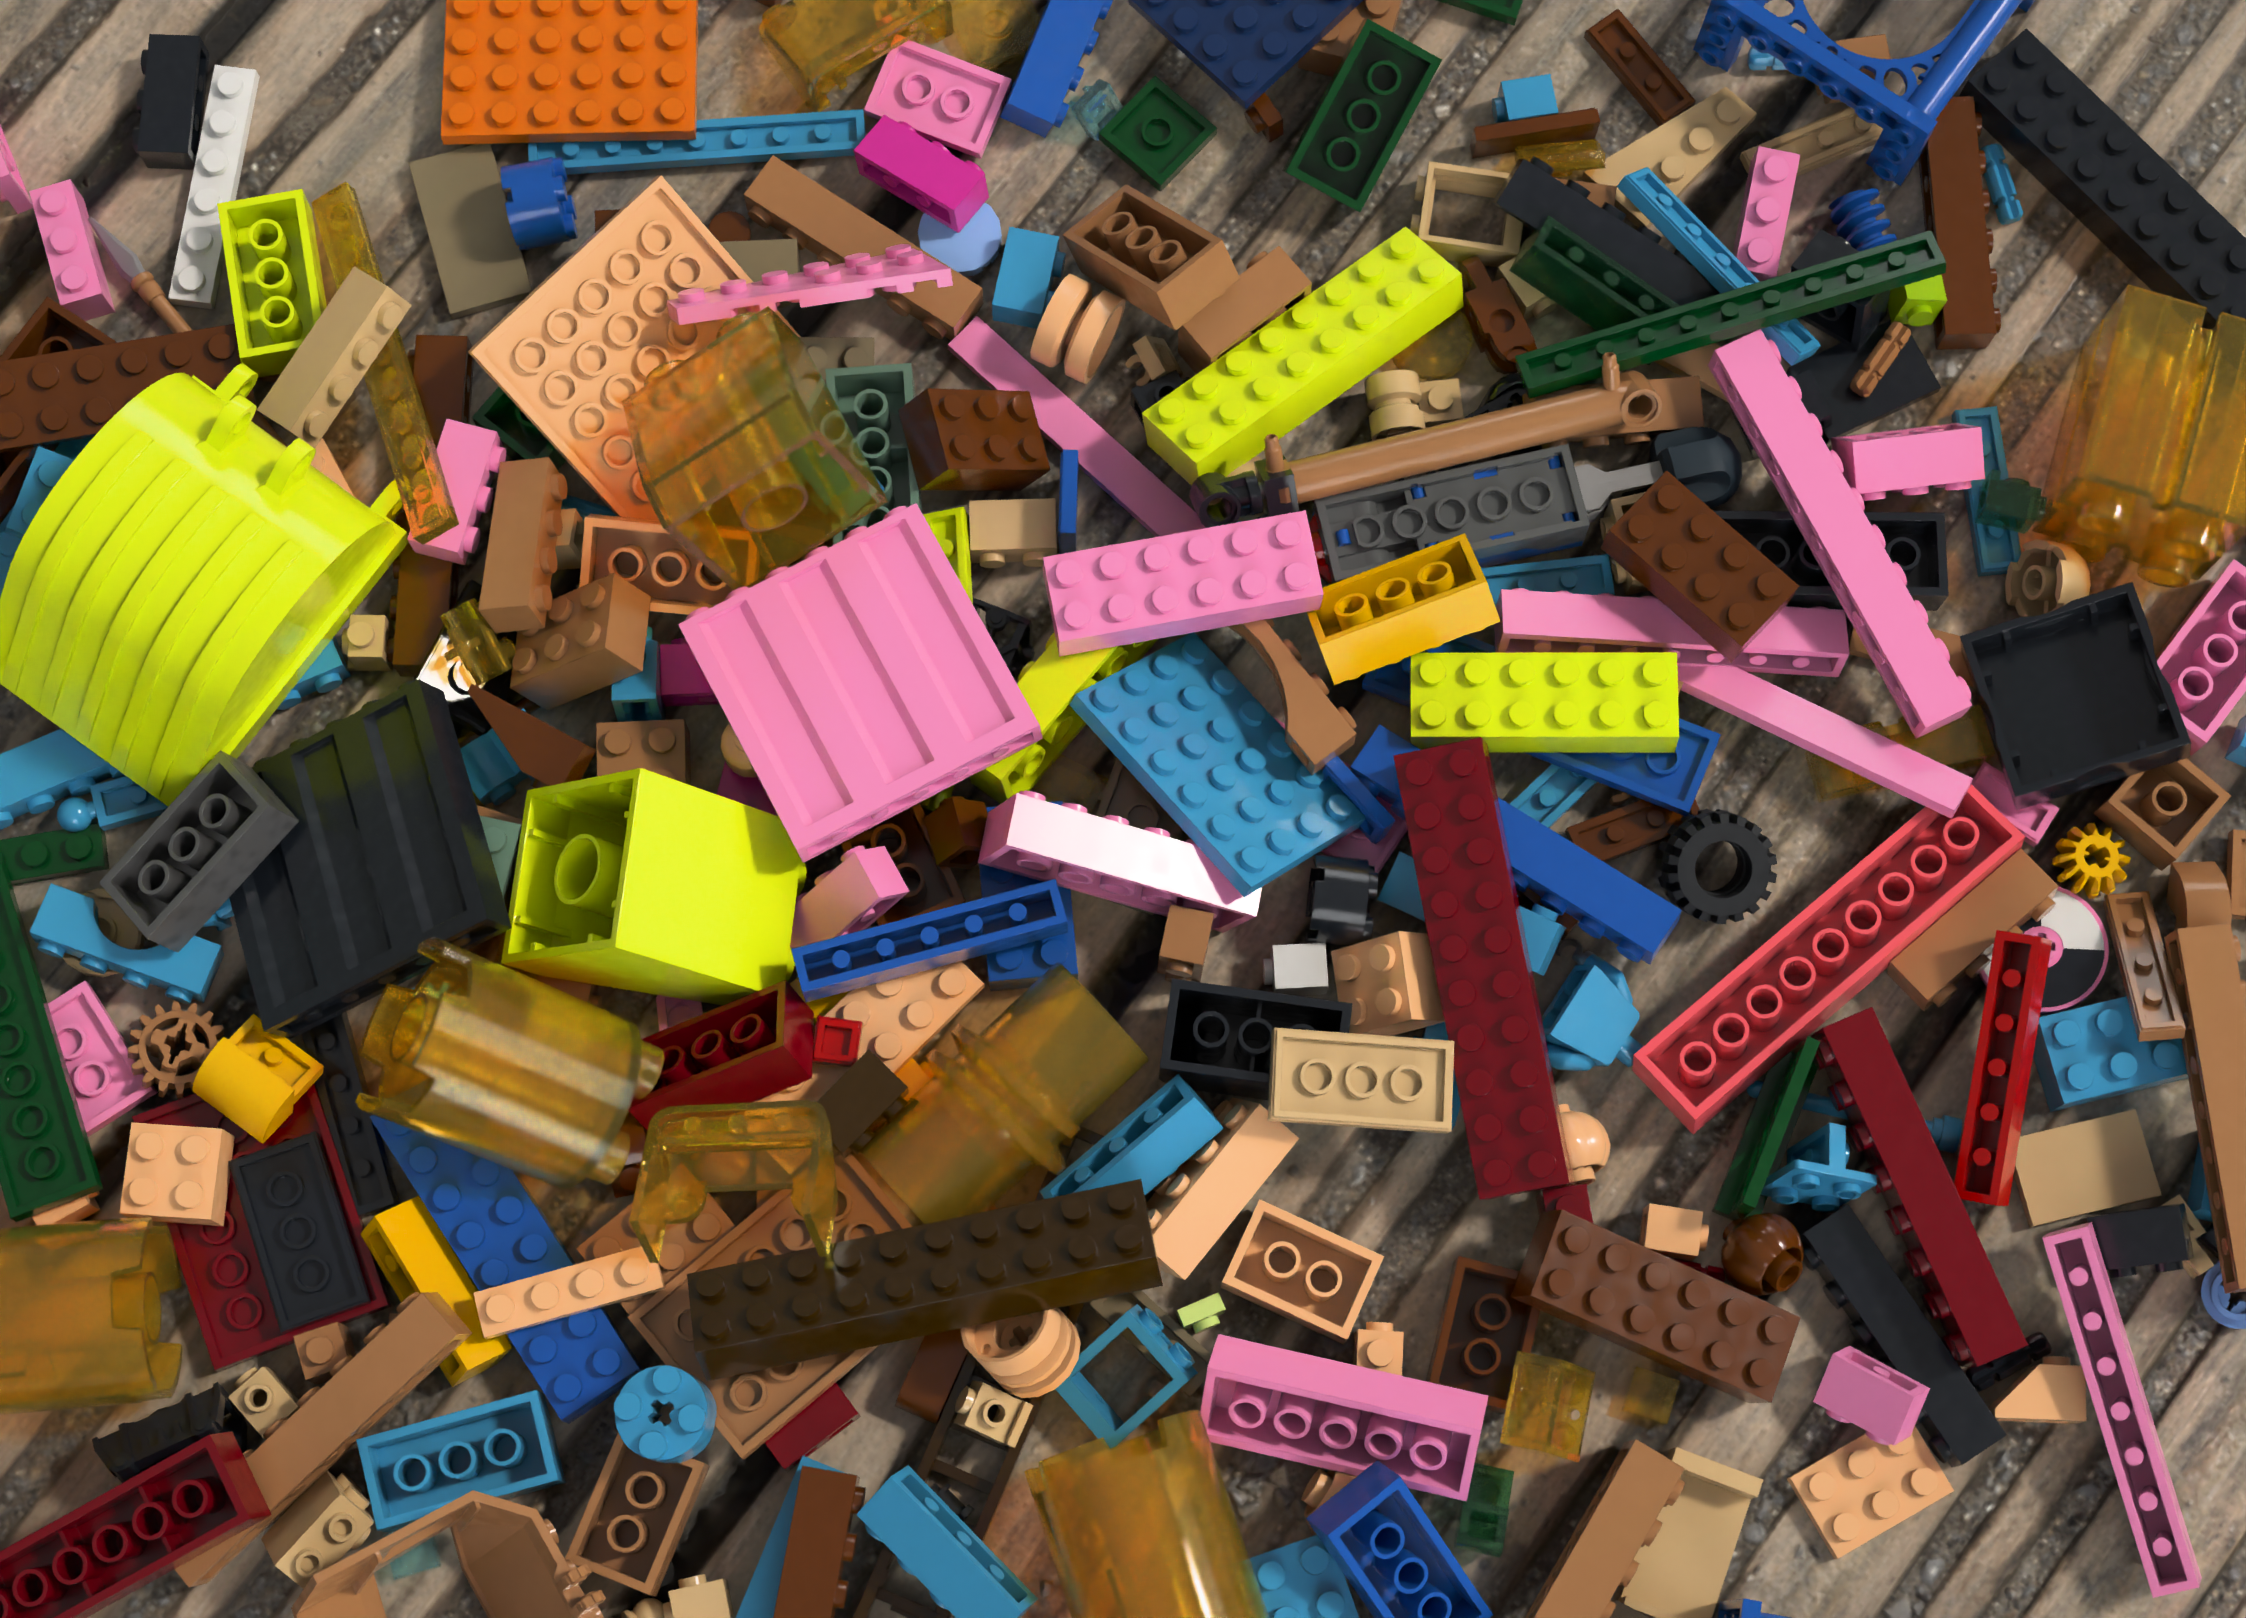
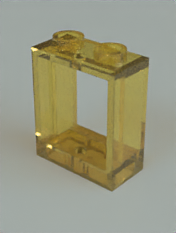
M1517 1351L1500 1443L1534 1454L1579 1463L1596 1372L1562 1359ZM1574 1410H1578L1580 1413L1577 1420H1573L1571 1417Z

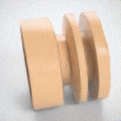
M1059 1308L963 1327L960 1330L964 1347L1007 1393L1020 1398L1040 1397L1055 1390L1070 1376L1079 1359L1081 1342L1077 1328Z

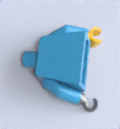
M1573 938L1562 940L1556 949V954L1561 956V951L1566 946L1575 947L1576 951L1572 956V960L1577 962V965L1574 966L1542 1016L1551 1067L1558 1070L1588 1071L1594 1066H1609L1615 1058L1627 1067L1633 1066V1055L1643 1047L1641 1043L1630 1036V1033L1640 1019V1014L1632 1005L1633 998L1623 972L1591 951H1586L1583 954V947L1578 940Z

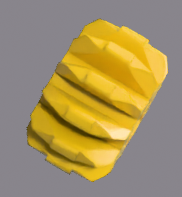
M2088 823L2083 831L2078 827H2073L2067 832L2068 839L2062 838L2056 843V848L2061 854L2052 859V865L2064 868V871L2057 876V881L2065 882L2067 879H2070L2073 882L2070 891L2074 894L2080 892L2084 887L2088 899H2094L2098 896L2099 891L2109 895L2115 891V883H2122L2127 878L2126 872L2121 867L2128 865L2131 857L2119 854L2118 852L2125 846V840L2120 839L2115 843L2110 840L2112 827H2106L2100 834L2095 823ZM2094 856L2098 864L2088 865L2085 857L2091 858Z

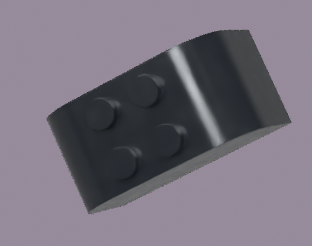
M1172 979L1159 1080L1168 1083L1179 1074L1193 1090L1269 1100L1272 1029L1287 1028L1349 1033L1353 1003Z

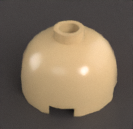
M2041 539L2026 542L2021 546L2025 551L2021 554L2018 562H2010L2005 581L2006 601L2008 605L2016 607L2020 617L2049 613L2070 601L2089 596L2091 586L2089 568L2085 559L2069 545Z

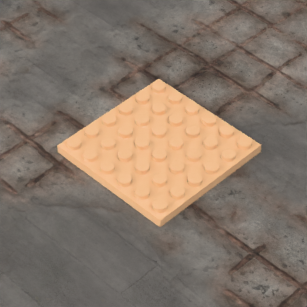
M659 175L648 183L480 339L468 353L616 516L673 521L736 461L739 447L742 445H753L767 431L765 426L759 430L745 415L743 409L748 404L738 393L750 381L746 380V337L801 336L778 310L760 313V311L749 312L746 310V307L738 308V315L732 318L678 325L669 317L667 301L677 299L680 291L703 288L705 293L719 290L720 284L725 281L744 279L746 284L753 281L662 175ZM799 380L807 392L820 381Z

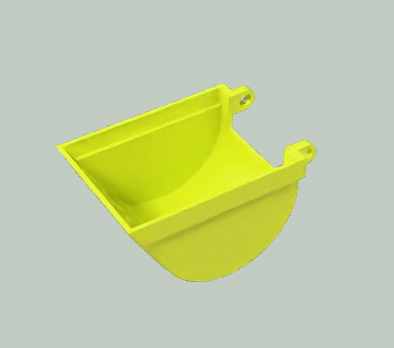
M243 363L237 365L216 390L210 388L194 375L192 377L186 373L168 375L140 392L118 411L79 453L39 508L15 552L0 597V684L168 807L220 750L236 759L241 755L349 619L350 614L352 615L409 543L407 531L394 523L393 520L409 500L413 488L397 477L389 483L369 508L311 465L316 449L303 439L298 438L294 440L288 447L276 440L251 421L256 411V405L246 397L256 384L258 374Z

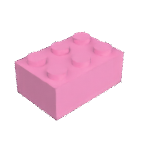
M1951 423L1831 438L1832 450L1838 454L1843 464V476L1850 488L1855 487L1859 491L1863 501L1884 499L1888 490H1891L1892 493L1902 492L1904 496L1929 493L1930 485H1933L1934 488L1945 487V490L1972 488V480L1985 479L1982 429L1979 426Z

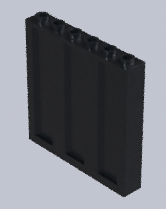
M420 679L405 682L392 694L382 699L367 702L358 712L344 719L331 721L325 726L324 730L308 738L295 740L288 749L272 757L262 758L254 763L252 769L299 820L229 897L264 1032L292 1039L512 928L443 690Z

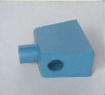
M649 626L647 627L643 671L612 684L611 701L618 722L665 720V704L661 697L660 647L658 641L652 640L653 630Z

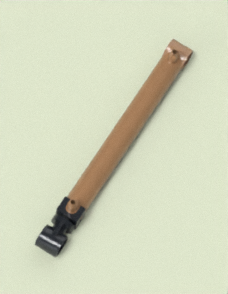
M1607 352L1602 356L1603 385L1287 462L1282 454L1278 436L1269 434L1264 439L1266 459L1254 461L1256 475L1253 470L1231 477H1225L1216 472L1206 473L1199 476L1193 482L1190 488V499L1202 525L1206 528L1236 523L1239 517L1263 513V506L1269 517L1299 512L1298 504L1610 427L1627 424L1633 428H1644L1658 419L1662 411V401L1659 394L1642 373L1634 370L1620 373L1616 354ZM1640 395V397H1639L1636 401L1630 403V401H1631L1634 397H1637V396ZM1222 498L1219 503L1208 505L1212 500Z

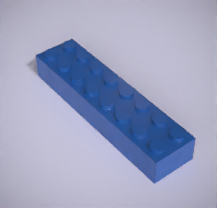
M447 1067L370 1116L371 1121L479 1291L576 1264L461 1083ZM604 1307L507 1333V1336L561 1421L568 1424L621 1390L630 1378L643 1370Z

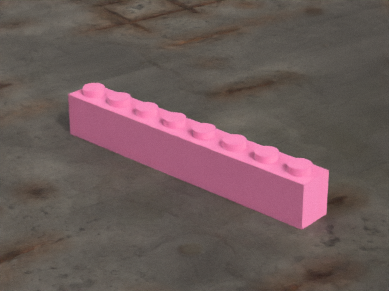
M1515 588L1512 590L1501 589L1496 604L1500 622L1494 624L1495 653L1677 652L1678 666L1737 667L1746 672L1839 677L1850 654L1845 611L1828 609L1822 606L1812 608L1785 606L1731 663L1654 596L1638 598L1615 596L1609 593L1589 595L1573 594L1569 591L1540 592Z
M2092 1222L2047 1233L2042 1238L2152 1596L2155 1598L2199 1588L2202 1579Z

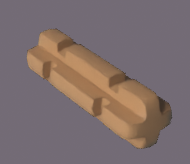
M1897 321L1891 323L1884 336L1863 363L1861 369L1853 377L1850 383V389L1864 398L1870 396L1877 383L1909 340L1911 330Z

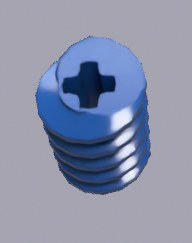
M1878 189L1853 191L1837 198L1828 207V209L1833 210L1830 215L1833 224L1838 225L1836 229L1837 236L1847 240L1858 251L1897 240L1895 234L1882 235V232L1891 226L1890 220L1876 219L1878 215L1886 210L1884 204H1870L1871 201L1880 195Z

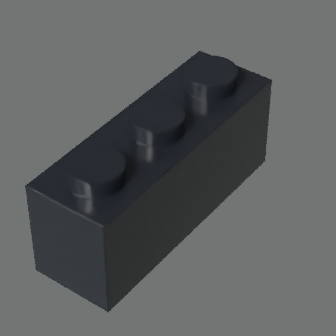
M149 34L148 49L142 51L141 69L145 75L144 88H139L137 92V108L141 118L140 127H135L133 131V148L136 153H139L147 168L194 170L203 124L210 55L200 36Z

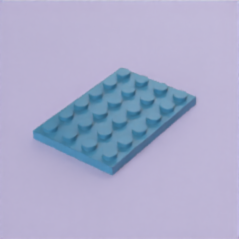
M1194 632L1075 694L1070 703L1072 709L1244 898L1358 829L1366 818L1330 778L1326 781L1323 780L1324 775L1321 769L1314 775L1310 774L1286 744L1283 727Z

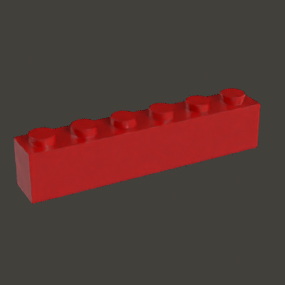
M1996 930L1954 1182L1957 1192L1963 1200L1995 1206H2009L2052 940L2043 937Z

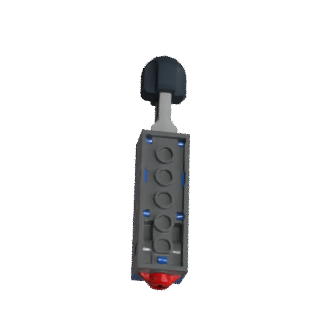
M1689 427L1655 436L1650 446L1651 463L1610 472H1604L1589 464L1574 467L1569 445L1565 444L1314 500L1309 528L1320 578L1325 580L1328 586L1464 533L1481 568L1582 546L1590 522H1594L1604 508L1608 506L1610 500L1646 492L1666 471L1672 474L1709 508L1713 509L1726 503L1738 490L1742 479L1741 455L1731 438L1708 427Z

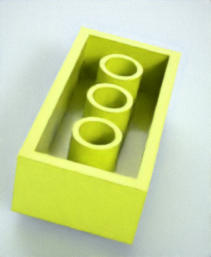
M303 189L217 203L239 357L243 364L258 374V378L283 372L327 307L313 212Z

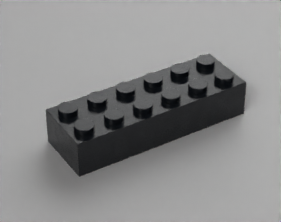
M1714 511L1799 585V588L1786 607L1812 608L1822 606L1828 609L1844 610L1789 511ZM1864 512L1870 524H1875L1881 530L1886 542L1884 549L1892 563L1897 562L1903 569L1907 579L1906 588L1913 600H1918L1926 611H1937L1949 596L1945 513Z

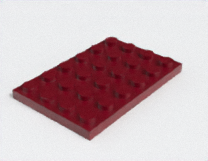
M315 1083L293 1105V1113L263 1144L195 1093L132 1116L134 1123L223 1129L235 1136L232 1160L314 1131L319 1134L371 1303L289 1333H281L230 1170L224 1226L166 1222L215 1371L225 1370L295 1343L293 1338L295 1335L335 1322L344 1325L391 1307L377 1262L360 1235L365 1227L362 1218L357 1214Z

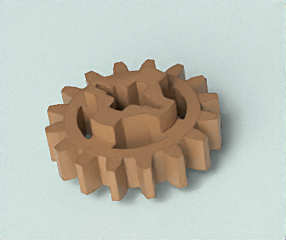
M177 1000L173 1001L172 1011L165 1012L158 1004L155 1006L154 1019L143 1014L139 1017L143 1031L131 1030L130 1040L138 1045L128 1047V1058L139 1059L131 1065V1071L133 1075L145 1073L142 1087L147 1089L156 1083L159 1085V1097L162 1098L169 1089H175L177 1099L183 1098L184 1089L191 1088L192 1090L199 1068L220 1041L218 1039L224 1035L223 1025L210 1026L213 1021V1013L211 1011L200 1017L197 1015L196 1003H192L187 1011H182ZM177 1024L176 1026H173L167 1030H160L165 1026ZM196 1029L205 1037L209 1049L205 1048V1044L197 1041L194 1035ZM185 1036V1050H181L171 1064L170 1050H174ZM147 1051L151 1052V1056L159 1059L161 1063L160 1071L150 1062ZM190 1069L196 1070L191 1074L179 1076V1074H182Z

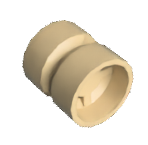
M1390 370L1374 374L1364 381L1367 406L1374 410L1369 415L1372 441L1426 428L1424 412L1416 405L1422 400L1418 373L1411 370Z

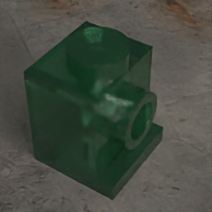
M1992 469L1982 482L1975 523L2026 534L2036 521L2040 522L2042 520L2047 497L2041 496V488L2030 486V483L2026 480L2019 478L2001 480V471Z

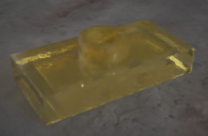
M1596 139L1518 146L1515 148V163L1519 159H1525L1530 162L1532 157L1535 156L1555 169L1551 175L1552 177H1567L1572 175L1573 171L1606 168L1605 152Z

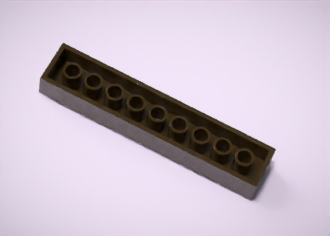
M1141 1179L687 1274L694 1352L707 1381L1163 1286Z

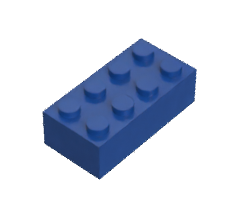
M1052 801L1050 803L1061 806L1063 801ZM997 806L986 807L987 813ZM979 864L982 898L1043 882ZM1058 886L1068 921V933L987 954L990 991L1078 984L1071 889Z
M1380 1461L1374 1462L1306 1518L1374 1618H1490L1493 1616L1402 1478Z

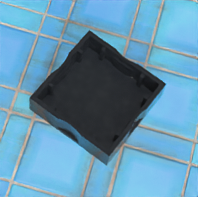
M2133 582L2070 601L2049 613L2019 617L1960 636L1961 652L2016 811L2190 757L2191 741L2171 686L2166 681L2157 664L2153 637Z

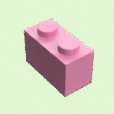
M1847 1346L1832 1354L1813 1402L1824 1407L1826 1414L1834 1420L1843 1423H1853L1866 1430L1865 1434L1871 1440L1883 1445H1896L1911 1436L1930 1388L1865 1353Z

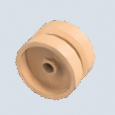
M1068 274L1054 292L1041 318L1030 351L1031 359L1048 367H1054L1064 359L1065 375L1087 384L1094 377L1110 349L1123 317L1126 299L1107 290H1102L1092 299L1091 283L1073 274Z

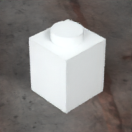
M1326 943L1272 945L1270 958L1263 959L1264 985H1272L1273 993L1295 996L1326 994L1329 987Z

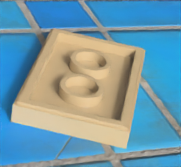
M2136 1109L2020 1136L2014 1178L2029 1228L2136 1203L2162 1195Z

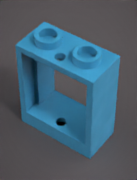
M1138 1304L1123 1314L1079 1354V1359L1070 1376L1055 1389L1109 1452L1198 1373L1192 1366L1195 1362L1191 1354L1181 1344L1176 1342L1173 1345L1162 1332L1164 1325L1158 1316L1148 1308L1143 1310ZM1126 1328H1129L1173 1380L1124 1423L1082 1375L1080 1370Z

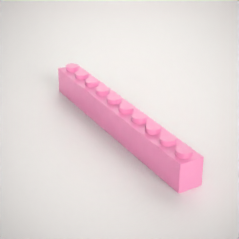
M1761 329L1756 330L1716 349L1709 361L1708 367L1917 739L1961 718L1972 706L1970 689L1961 676L1956 677L1949 664L1950 655L1947 647L1940 638L1935 639L1927 625L1928 615L1925 608L1918 600H1913L1906 588L1907 579L1903 569L1897 562L1892 563L1884 549L1886 542L1881 530L1875 524H1870L1864 513L1865 505L1862 496L1855 487L1850 488L1843 476L1844 468L1840 457L1834 450L1829 451L1822 438L1823 430L1818 418L1813 413L1807 412L1801 401L1802 392L1799 384L1794 377L1787 376L1780 364L1781 355L1777 345L1773 340H1767Z

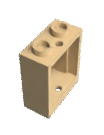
M1429 161L1426 176L1418 175L1414 201H1421L1422 204L1420 215L1412 214L1410 230L1445 260L1459 262L1469 257L1477 256L1484 266L1498 268L1519 255L1523 223L1505 212L1501 245L1429 235L1435 189L1495 198L1510 173Z

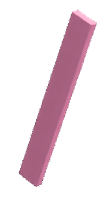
M978 316L948 344V350L992 390L1029 391L1041 434L1061 452H1063V449L1078 450V467L1155 537L1206 528L1202 525L1197 513Z
M1678 666V680L1684 682L1681 691L1951 819L1970 788L1973 778L1742 669L1725 666Z

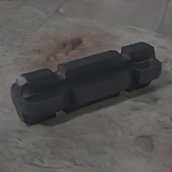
M2036 1332L2026 1337L2027 1346L1981 1366L1968 1369L1966 1371L1967 1378L1977 1392L1989 1388L1995 1384L1994 1380H2003L2032 1364V1359L2036 1361L2050 1354L2052 1348L2046 1336L2042 1332Z

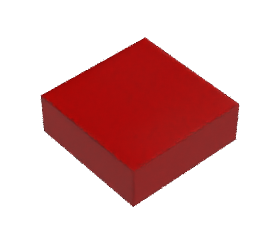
M817 1016L812 1063L851 1068L858 1061L863 1022Z

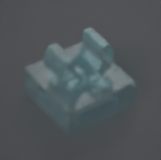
M1098 79L1092 86H1085L1082 89L1085 94L1076 103L1074 101L1068 103L1069 108L1075 118L1079 120L1086 135L1097 141L1099 140V132L1123 108L1111 85L1101 79Z

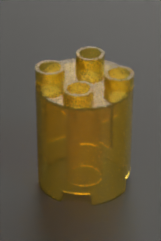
M432 937L422 941L417 952L435 962L426 971L414 990L387 983L368 1022L358 1055L382 1068L378 1098L359 1093L355 1100L358 1107L367 1113L560 1189L571 1188L586 1177L605 1185L612 1183L622 1171L630 1149V1137L627 1133L620 1131V1128L628 1113L633 1096L639 1099L644 1098L655 1086L663 1067V1050L641 1040L637 1025L628 1018L442 939Z
M126 1217L0 1228V1415L136 1404L146 1400L171 1398L179 1381L183 1347L178 1343L158 1342L161 1332L160 1293L181 1287L178 1259L168 1226H153L152 1217Z
M1200 1410L1187 1411L1157 1420L1159 1429L1121 1442L1119 1446L1111 1449L1105 1438L1102 1437L1038 1462V1468L1024 1471L1071 1618H1270Z

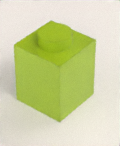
M1942 275L1891 289L1888 301L1891 323L1897 321L1915 327L1932 325L1947 302Z

